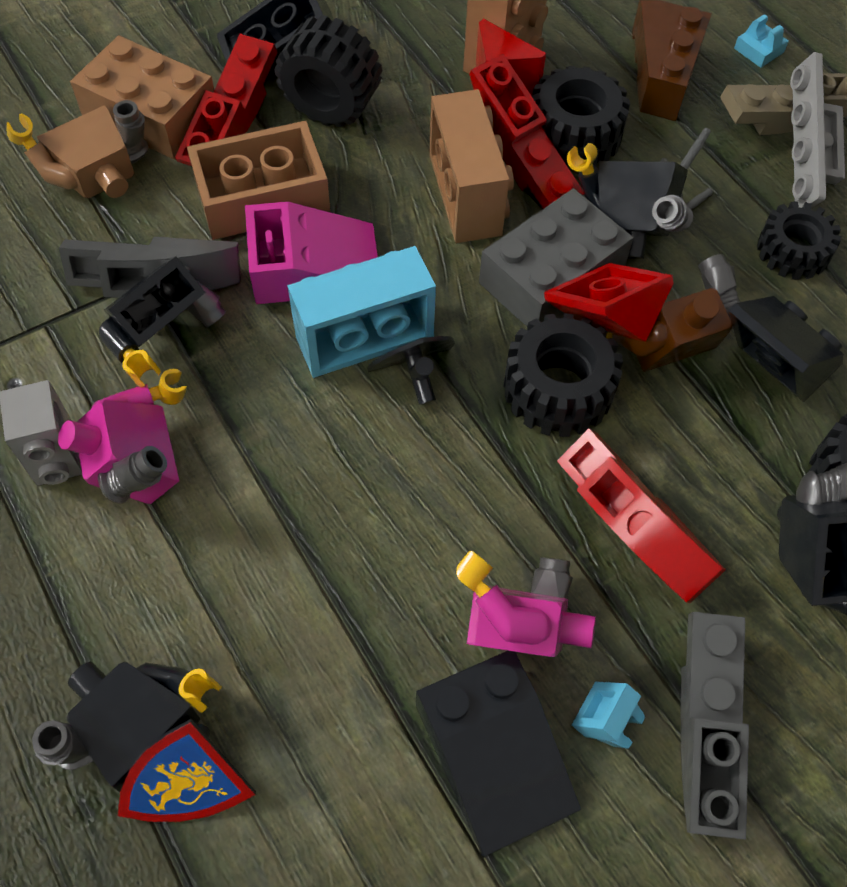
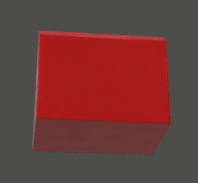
M483 18L478 26L475 67L504 54L532 96L535 84H539L540 78L543 77L546 53Z
M608 263L545 291L544 297L545 301L562 312L574 314L573 319L581 321L585 317L592 320L591 326L594 328L602 326L609 333L646 342L674 284L673 275Z

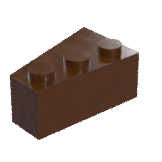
M639 0L632 37L635 39L636 47L634 57L638 68L637 88L640 112L672 121L677 120L712 13L701 11L695 7H685L661 0Z

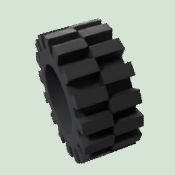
M798 201L790 202L788 208L785 204H781L777 210H772L757 243V250H761L759 255L761 261L769 259L767 268L771 271L775 267L780 268L778 275L785 277L787 272H790L794 280H799L802 274H804L806 279H811L815 273L820 275L825 270L839 247L842 236H839L840 226L833 225L836 219L832 215L824 217L825 209L820 206L816 211L811 210L812 203L805 202L803 207L799 208ZM787 235L800 237L811 246L796 244Z

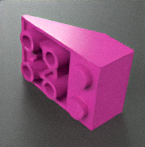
M291 202L245 205L249 274L256 304L290 301L287 285L299 282L307 277H316L342 269L349 264H358L378 257L373 223Z

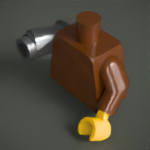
M723 254L709 257L698 265L706 290L664 303L646 342L609 332L606 338H614L616 343L634 353L643 372L717 348L732 330V322L728 310L735 303L740 302L738 292L736 291L737 284L734 266H731L726 261Z

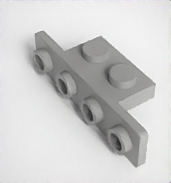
M813 52L793 70L790 85L793 89L791 122L793 124L794 137L792 148L794 184L792 193L795 201H798L799 208H802L804 203L807 202L812 203L811 209L826 199V183L836 185L845 179L843 107L824 103L823 55L817 52Z

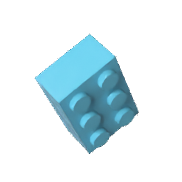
M416 246L400 251H391L381 257L358 264H349L342 269L316 277H307L299 282L287 285L296 339L313 378L384 355L418 339L434 337L436 285Z

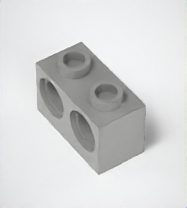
M46 380L0 391L5 442L37 486L42 484L54 485L65 482L70 477L82 475L79 453L63 450L58 444L61 426L64 422L72 420L50 381Z

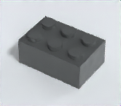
M573 188L482 251L479 284L526 326H528V322L536 318L543 322L545 315L555 314L556 318H560L564 315V312L545 301L544 292L608 263L625 266L634 237Z

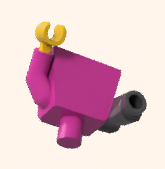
M168 369L164 371L157 386L148 388L147 384H145V387L138 386L98 400L77 422L68 420L61 426L58 435L60 448L79 453L83 478L88 484L99 487L103 495L109 500L125 503L129 498L143 503L152 504L179 482L163 406L154 405L153 401L160 399L168 405H176L181 402L187 386L179 388L169 387V385H174L180 381L182 374L180 370Z
M469 551L457 565L456 569L458 579L474 591L467 644L548 657H556L562 651L563 644L592 648L596 616L567 612V596L573 580L569 572L570 561L540 557V565L534 571L531 593L500 588L497 584L495 586L485 584L483 580L493 567L474 551Z

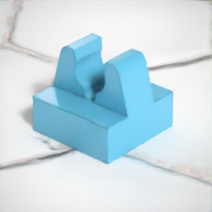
M762 15L754 20L746 32L737 38L734 47L735 50L760 68L783 54L789 40L783 37L784 28L781 25L773 29L766 25L768 20L766 15Z
M595 682L571 726L586 738L597 739L613 747L628 749L633 742L624 735V728L628 722L642 724L645 719L643 711L637 704L641 695L627 683Z

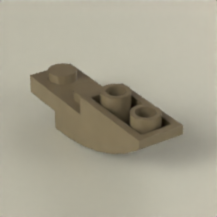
M823 72L824 103L842 106L843 117H846L847 74ZM727 85L720 96L735 124H753L759 135L782 134L793 131V124L791 122L793 89L791 85Z

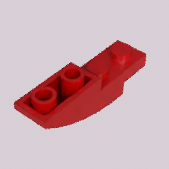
M239 34L214 91L205 90L175 156L177 162L191 166L187 146L246 134L267 94L263 84L278 53L274 43Z
M501 54L473 68L469 73L473 89H479L484 106L489 105L491 107L494 135L499 134L502 139L503 160L506 165L511 166L513 177L521 190L524 191L530 188L543 209L573 188L581 195H584L583 189L542 129V126L547 121L546 117L505 55Z
M588 428L557 460L579 486L576 490L593 510L686 603H691L726 571L665 502L651 493L597 432Z

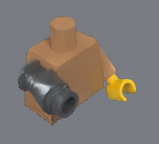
M123 100L114 105L115 123L108 109L103 105L37 136L38 144L32 137L33 124L28 116L19 114V121L26 129L23 133L13 130L9 122L6 125L9 140L14 144L24 145L27 150L24 154L44 181L68 190L74 189L84 198H91L103 191L111 198H118L124 195L128 189V182L126 180L134 174L132 164L144 157L148 150V143L143 138L144 115L138 110L136 103L130 100Z

